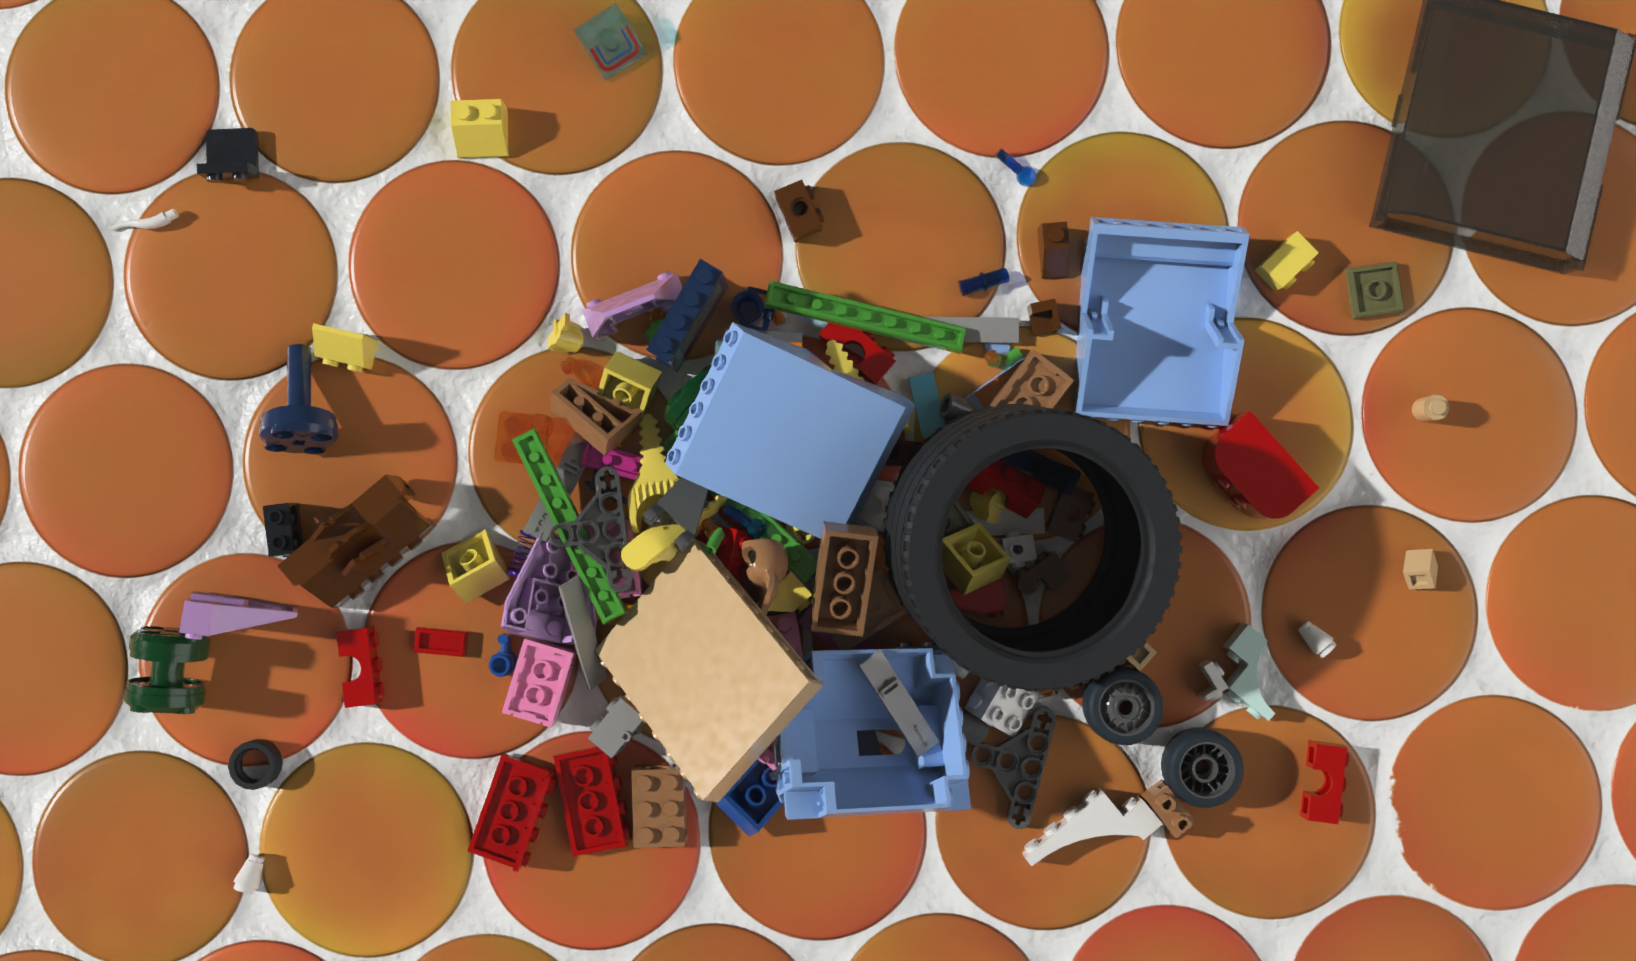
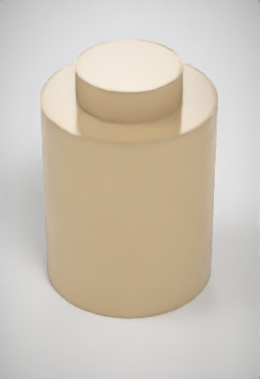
M1441 395L1421 397L1412 406L1413 416L1421 422L1443 419L1449 412V403Z

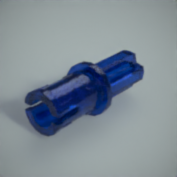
M1002 268L985 274L980 272L978 276L959 280L958 284L962 296L981 290L986 292L988 288L1008 283L1010 278L1007 269Z

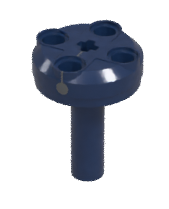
M294 344L287 348V406L270 409L261 416L259 437L264 442V448L268 451L322 454L326 452V448L338 439L336 416L328 410L311 406V347L307 345Z

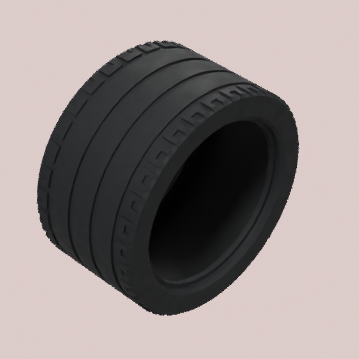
M999 404L996 407L987 406L978 410L975 409L970 411L968 415L962 414L958 418L948 421L945 427H939L931 436L925 438V443L922 446L918 445L916 451L906 460L908 462L907 465L899 471L900 474L893 484L895 488L893 492L890 491L888 506L885 509L887 517L883 521V539L885 540L883 551L885 552L886 566L890 569L888 571L889 577L902 604L917 624L949 658L975 676L979 674L983 680L996 683L999 686L1007 685L1010 689L1015 690L1017 688L1024 689L1025 691L1036 689L1038 692H1045L1048 689L1058 691L1061 687L1069 689L1079 683L1084 685L1092 678L1094 680L1099 679L1101 674L1105 672L1110 673L1118 664L1120 666L1124 664L1126 658L1137 653L1136 649L1140 645L1144 646L1146 644V639L1157 630L1155 627L1158 622H1162V615L1171 605L1169 601L1171 597H1174L1175 583L1179 581V575L1177 574L1178 569H1181L1182 562H1179L1183 547L1180 546L1182 533L1179 532L1178 525L1181 523L1180 518L1176 516L1177 506L1173 504L1171 498L1173 494L1171 490L1167 489L1166 485L1168 483L1165 478L1161 477L1157 465L1151 463L1152 459L1150 456L1145 454L1138 444L1131 443V438L1093 417L1027 404ZM1030 449H1055L1071 459L1086 474L1102 506L1105 526L1104 547L1093 579L1079 598L1068 608L1038 624L1016 628H1001L982 624L967 618L959 611L949 593L942 566L944 529L955 501L977 474L1001 458Z

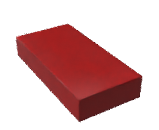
M416 627L414 653L466 657L468 631Z

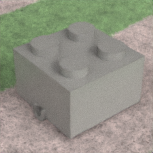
M622 694L618 698H614L608 705L606 710L609 713L599 717L590 727V730L593 732L588 737L610 758L621 752L633 736L641 732V727L645 723L639 717L637 708Z

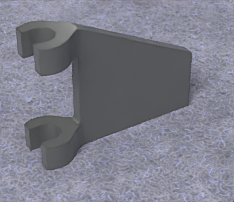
M681 477L656 504L645 511L643 514L645 518L643 520L652 527L662 513L668 515L685 530L674 541L676 543L674 546L683 553L695 538L708 489Z

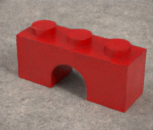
M828 323L819 333V338L825 343L833 339L836 343L843 344V347L847 344L859 345L864 351V359L857 369H859V373L874 385H877L896 363V360L893 359L895 354L886 346L882 348L874 342L876 340L875 336L870 332Z
M998 460L977 474L966 487L981 495L989 489H997L1004 492L1008 496L1004 507L1027 519L1040 505L1046 485Z
M374 626L337 631L339 657L352 656L359 661L361 666L360 675L356 679L342 682L345 708L374 705L382 702V697L385 696L384 683L380 682L379 672L382 671V661L377 656L379 635L375 631Z
M1308 741L1306 766L1315 770H1321L1324 775V783L1317 791L1302 792L1300 816L1304 819L1339 824V818L1343 815L1342 792L1346 789L1344 773L1345 767L1349 764L1347 747L1334 743Z

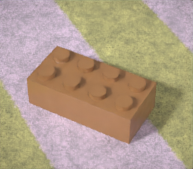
M823 521L809 616L811 631L863 637L879 537L875 527Z

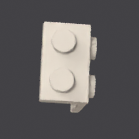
M981 678L964 709L984 722L1014 737L1022 727L1039 695L1033 690L1010 689L1007 685L1002 687Z

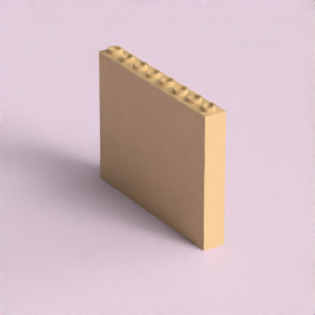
M694 539L683 553L679 551L599 644L595 652L600 657L602 666L613 675V681L626 693V699L637 708L641 720L650 726L653 731V737L663 744L667 756L676 762L682 777L688 780L694 787L695 795L702 801L719 802L820 690L823 684L715 554H709L705 551L704 546L706 543Z

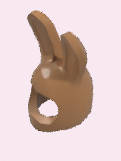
M774 539L747 540L742 543V555L748 566L746 570L747 577L750 583L759 587L760 600L758 607L767 615L769 607L777 595L778 584L787 574V551L780 541ZM755 550L756 555L750 553L749 551Z

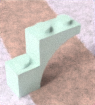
M1241 623L1223 645L1228 650L1226 655L1237 664L1242 662L1225 682L1228 686L1227 690H1229L1227 695L1239 704L1242 701L1247 705L1246 711L1255 719L1263 718L1270 721L1275 712L1263 699L1257 681L1258 660L1268 640L1249 624Z

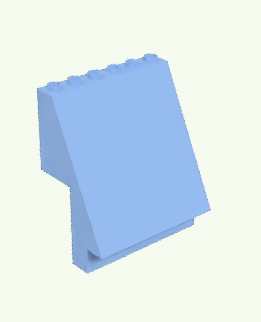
M1091 217L1088 240H1083L1073 397L1075 413L1093 418L1102 417L1109 421L1129 419L1136 423H1142L1146 420L1155 421L1163 425L1170 422L1180 423L1184 426L1204 424L1210 428L1229 425L1245 341L1233 323L1250 236L1244 227Z
M732 322L729 330L724 335L723 343L718 353L712 360V366L706 378L701 383L700 391L690 406L689 414L678 431V437L667 454L665 464L677 476L821 539L823 521L854 525L915 404L899 393L832 370L807 349Z

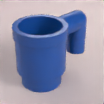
M509 633L498 636V642L501 644L500 652L494 654L489 661L491 673L498 677L512 674L518 661L517 656L511 652L512 637Z

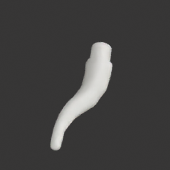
M173 208L151 218L126 220L112 226L110 229L111 231L126 227L157 229L170 224L179 215Z

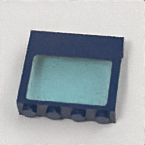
M702 259L698 261L646 349L657 356L655 360L677 373L728 289L727 281L721 270Z

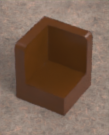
M1056 299L1031 303L1027 307L1033 336L1058 332L1061 329Z

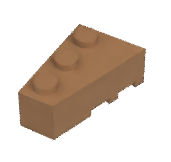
M569 378L551 392L549 409L600 453L606 456L639 428L643 410L636 407L631 409L620 404V400L616 398L611 400L598 394V390Z

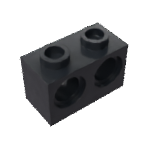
M299 503L263 506L269 557L292 554L303 544Z

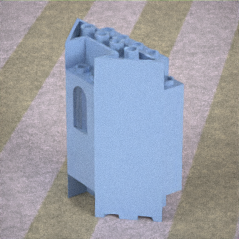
M932 648L880 649L939 740L938 744L918 757L858 665L879 649L811 651L807 656L800 657L823 686L774 740L776 769L769 775L771 780H777L776 793L780 803H785L787 820L971 810L968 786L970 768L969 762L965 758L966 737L962 733L963 711L959 707L960 686L956 681L953 660L946 654H933ZM897 730L905 739V748L900 754L859 756L857 731Z

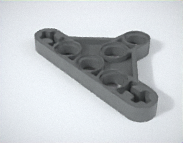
M606 466L601 468L595 476V496L574 522L556 524L549 533V539L557 548L577 547L606 570L609 588L615 593H622L628 590L632 584L631 569L626 566L623 560L617 563L613 562L609 557L612 549L619 548L622 550L628 544L618 472L614 468ZM605 472H608L610 477H614V480L610 482V490L616 489V493L607 492L601 494V490H606L605 481H600ZM612 497L617 501V508L614 511H607L603 507L605 498ZM609 523H616L620 526L621 531L618 536L611 537L607 534L606 526ZM583 526H591L594 529L595 535L592 539L585 540L581 537L580 529ZM557 529H565L568 532L569 538L566 542L559 543L554 539V532ZM625 565L626 570H620L621 577L627 580L622 585V588H619L618 584H613V580L617 578V570L611 571L610 566L620 567Z
M1039 706L1034 709L1029 727L1018 732L1014 737H1010L998 745L981 742L977 747L972 746L970 750L972 761L980 767L992 769L1010 801L1006 817L1009 824L1016 829H1023L1030 823L1056 722L1055 713L1046 706ZM1044 711H1047L1046 714L1050 717V720L1045 721L1043 724V729L1048 730L1047 734L1038 730L1033 731L1034 726L1040 728L1041 721L1037 716L1038 714L1042 715ZM1034 736L1043 737L1044 745L1041 749H1033L1030 742ZM984 747L988 749L989 757L985 761H979L975 758V752L978 748ZM1004 754H1010L1014 759L1013 764L1008 768L1000 765V758ZM1034 760L1037 762L1038 769L1035 773L1028 774L1025 772L1024 765L1027 761ZM1022 785H1028L1032 789L1031 795L1026 799L1018 796V789ZM1016 800L1022 804H1029L1028 808L1022 807L1021 813L1025 818L1020 819L1018 823L1012 817L1013 814L1018 813L1020 807L1018 804H1015Z

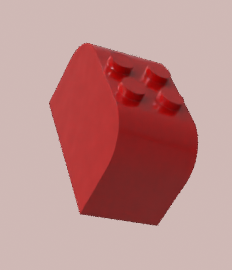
M1251 411L1236 414L1229 420V425L1220 428L1207 440L1203 447L1202 463L1207 473L1213 478L1211 479L1212 484L1219 491L1224 490L1229 496V503L1236 510L1241 509L1249 517L1255 519H1280L1287 517L1319 489L1317 484Z

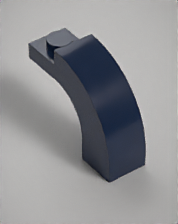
M1031 449L1000 459L1005 464L1045 484L1046 488L1071 496L1082 474L1075 468L1053 461Z

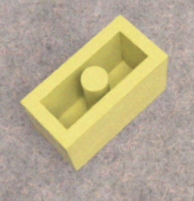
M1297 231L1276 248L1254 271L1274 291L1281 288L1286 290L1296 282L1297 279L1294 276L1300 270L1304 273L1315 263L1313 258L1319 252Z

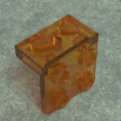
M507 411L501 412L498 422L495 460L523 464L512 439L534 428L537 429L550 454V447L547 444L548 436L552 435L553 422L550 421L551 417L544 414L533 415Z

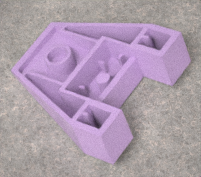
M665 272L657 276L658 280L602 302L601 299L588 302L586 304L587 307L583 308L582 312L592 338L597 341L619 332L617 323L660 306L665 313H668L683 288L677 273Z
M193 591L191 597L186 598L184 601L179 633H186L185 638L200 640L202 636H211L296 618L298 607Z

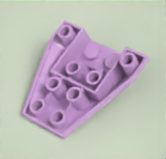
M542 532L540 537L536 539L505 600L501 627L514 635L553 644L575 646L569 623H567L565 617L566 612L558 587L579 575L566 548L555 547L549 538L547 542L542 541ZM554 534V539L559 543H563L560 536ZM581 581L593 628L596 633V610L593 603L590 602V597Z

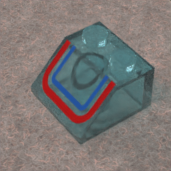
M617 3L574 29L579 42L605 81L647 55Z

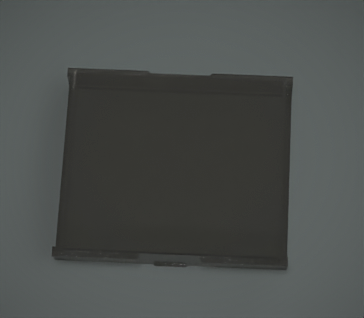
M1423 0L1402 91L1398 96L1391 125L1393 129L1369 227L1563 275L1576 270L1584 271L1603 190L1601 183L1615 123L1620 117L1636 48V35L1625 34L1616 28L1501 0Z

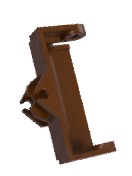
M384 475L355 501L331 515L328 522L321 523L310 539L277 566L294 586L300 585L329 607L338 608L350 598L355 600L365 592L363 587L369 582L373 584L384 576L382 571L389 565L394 567L404 559L402 555L408 549L413 551L423 543L422 538L435 528L436 524L430 518H424L408 502L415 496V493L406 481L399 476Z

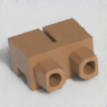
M1159 780L1141 794L1144 801L1163 823L1168 832L1175 838H1178L1196 824L1193 817L1163 781Z

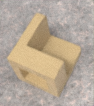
M1433 549L1407 550L1403 575L1408 589L1435 588L1438 564Z

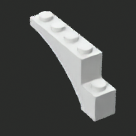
M1101 789L1091 790L1083 797V802L1077 807L1072 806L1065 811L1062 820L1057 824L1053 822L1048 825L1043 831L1045 834L1038 840L1034 838L1024 846L1025 850L1022 854L1028 863L1033 866L1042 858L1061 847L1088 838L1107 835H1133L1145 840L1163 823L1139 796L1127 799L1119 811Z

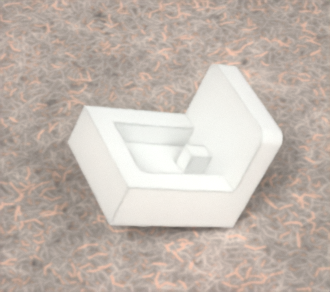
M1205 659L1197 665L1210 684V687L1198 695L1205 701H1215L1224 695L1223 691L1228 686L1222 678L1224 672L1219 664Z

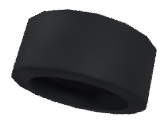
M255 739L245 742L234 749L229 758L228 770L230 777L238 786L244 789L256 790L263 788L276 780L282 771L283 760L281 752L275 744L268 740ZM249 750H261L268 757L269 771L263 778L252 779L243 771L242 758Z

